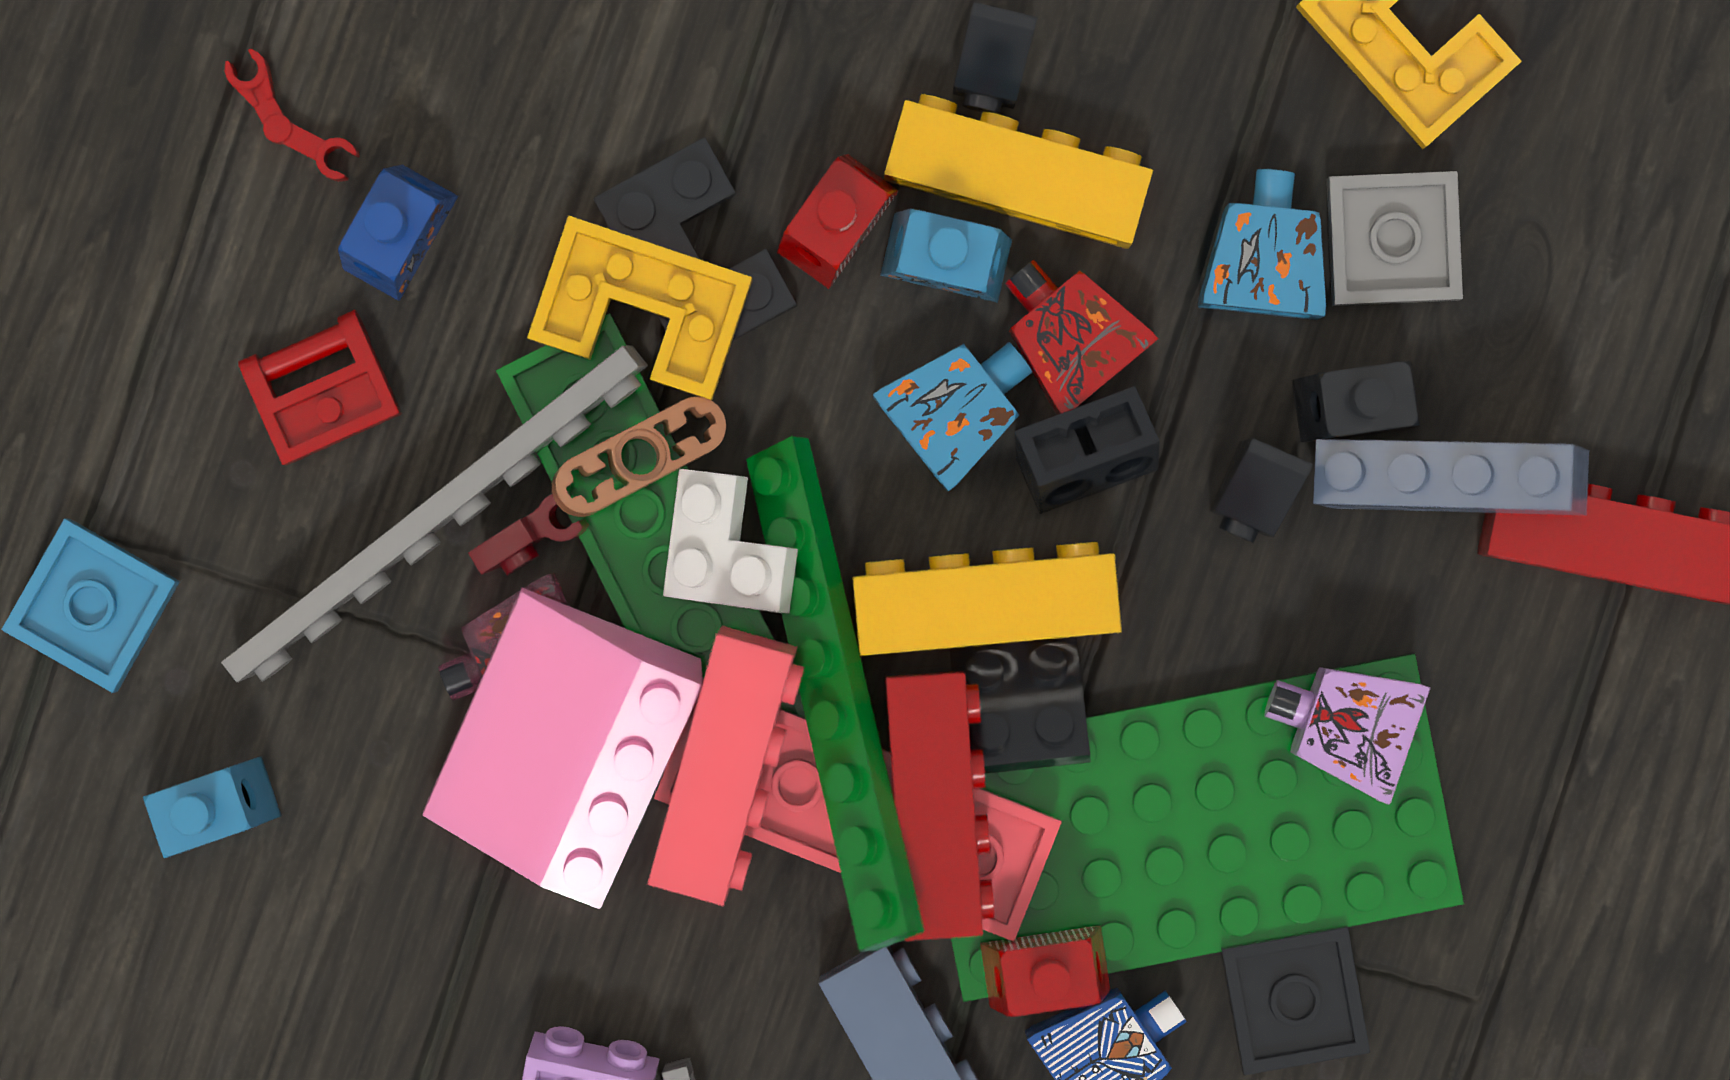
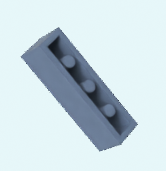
M1316 439L1313 504L1334 509L1587 515L1589 450L1574 444Z
M890 946L876 951H864L819 976V986L872 1080H979L967 1059L957 1064L953 1060L944 1044L945 1041L953 1037V1034L937 1005L934 1003L924 1008L912 986L921 982L922 979L904 947L894 953Z

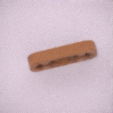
M690 397L569 459L558 469L552 481V494L555 502L564 512L572 516H590L707 455L724 438L726 420L722 410L709 399ZM690 411L695 419L706 416L711 425L703 433L706 443L700 444L695 436L680 441L672 447L680 458L672 461L667 441L654 426L663 424L664 433L667 436L679 430L687 422L684 412ZM632 439H642L653 446L656 451L657 461L650 473L638 475L626 469L621 459L622 448L626 442ZM607 453L610 470L624 487L615 490L613 478H610L600 483L591 491L594 502L587 503L582 495L571 498L566 490L574 481L571 471L578 469L583 477H589L606 466L597 456Z

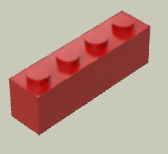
M1588 484L1587 515L1485 513L1478 555L1730 605V512L1700 507L1698 518L1675 514V501L1637 495L1636 504L1630 505L1611 501L1613 489Z
M964 671L886 676L894 803L925 931L904 941L983 936L982 919H992L995 916L992 879L979 880L978 854L990 853L987 814L975 815L973 789L985 788L983 749L970 750L969 724L981 723L978 684L966 685Z

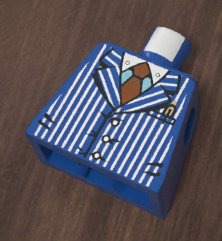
M1115 988L1108 992L1101 1003L1065 1010L1025 1030L1027 1040L1055 1080H1162L1172 1068L1156 1043L1187 1021L1166 990L1136 1011H1133L1120 990Z

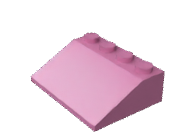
M521 588L424 807L423 816L537 885L600 909L702 689L701 659Z

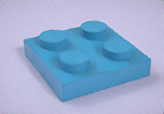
M64 519L1 630L106 690L115 693L120 689L180 581L75 521Z

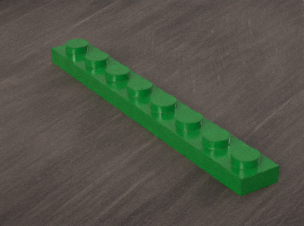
M791 436L747 458L746 461L765 544L798 549L790 613L781 614L788 644L797 647L793 664L805 667L799 692L859 951H876L925 931L809 438Z

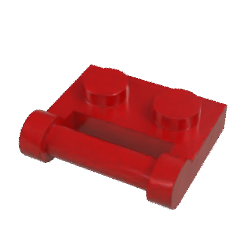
M355 309L338 316V324L262 358L256 353L238 361L242 376L282 465L287 466L402 414L371 345L367 330ZM349 347L355 363L276 397L271 381Z

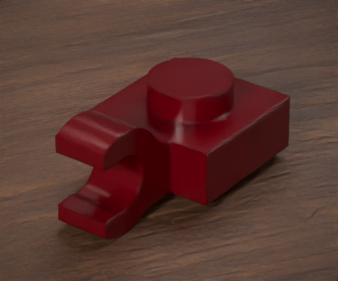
M551 494L541 502L534 512L517 520L468 552L481 575L502 567L508 576L539 556L534 546L545 538L560 542L568 541L582 535L589 524L586 519L577 521L569 527L559 524L556 519L558 505L553 498V494Z

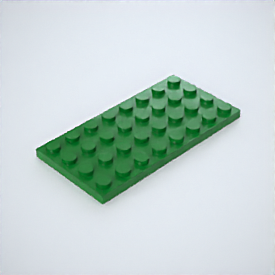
M1413 653L1333 668L1334 670L1421 684L1416 655ZM1317 672L1277 680L1310 691ZM1276 680L1087 716L1090 763L985 774V788L982 789L1062 821L1016 938L1101 925L1108 974L1217 953L1221 952V948L1342 926L1351 927L1463 905L1464 901L1425 704L1390 805L1363 793L1290 752L1297 727L1264 716L1266 705ZM983 930V936L951 938L963 1002L988 997L980 943L1004 940L1006 938Z

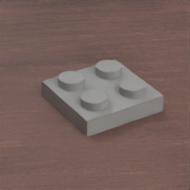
M1457 171L1332 176L1326 179L1332 306L1459 301L1463 299Z

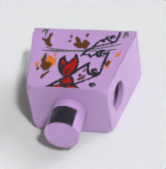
M1319 667L1310 691L1276 680L1270 693L1264 716L1297 727L1291 745V753L1380 802L1390 805L1430 688L1413 682Z

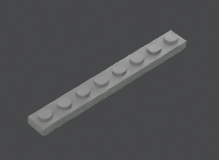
M633 345L622 346L221 663L236 682L250 678L255 674L261 682L270 678L293 659L287 652V649L298 640L306 636L313 643L338 625L342 619L336 611L354 596L360 604H363L384 589L391 582L385 572L401 559L405 558L410 565H413L436 548L441 541L435 533L452 519H455L462 526L488 507L491 502L484 494L504 479L512 487L533 472L541 464L535 456L541 449L553 440L561 448L585 431L591 425L585 415L605 400L609 407L613 408L636 391L642 384L635 376L648 366Z

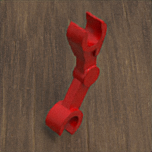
M248 49L252 59L257 63L258 72L255 78L247 82L240 81L233 64L229 61L225 62L224 71L227 80L254 107L263 124L264 135L268 140L275 144H284L315 160L320 172L330 180L341 182L349 179L344 174L331 170L327 160L333 150L340 148L359 158L360 154L356 147L346 139L339 137L330 138L325 141L294 125L285 117L275 97L269 64L260 53L253 49Z

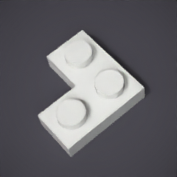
M679 469L663 596L790 613L798 549L740 541L748 477Z

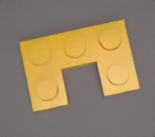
M1302 0L1296 6L1299 12L1422 149L1427 147L1522 62L1480 14L1431 56L1390 10L1399 0Z
M568 216L527 338L590 360L611 299L669 318L670 320L650 380L712 401L753 278Z

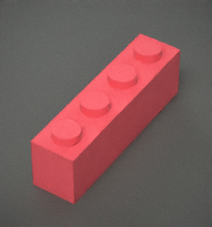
M722 626L718 631L648 885L721 906L724 905L730 888L742 891L753 854L741 850L747 826L756 829L760 828L770 791L758 788L765 764L777 767L787 729L776 726L782 702L794 705L805 668L793 664L797 650L796 646Z

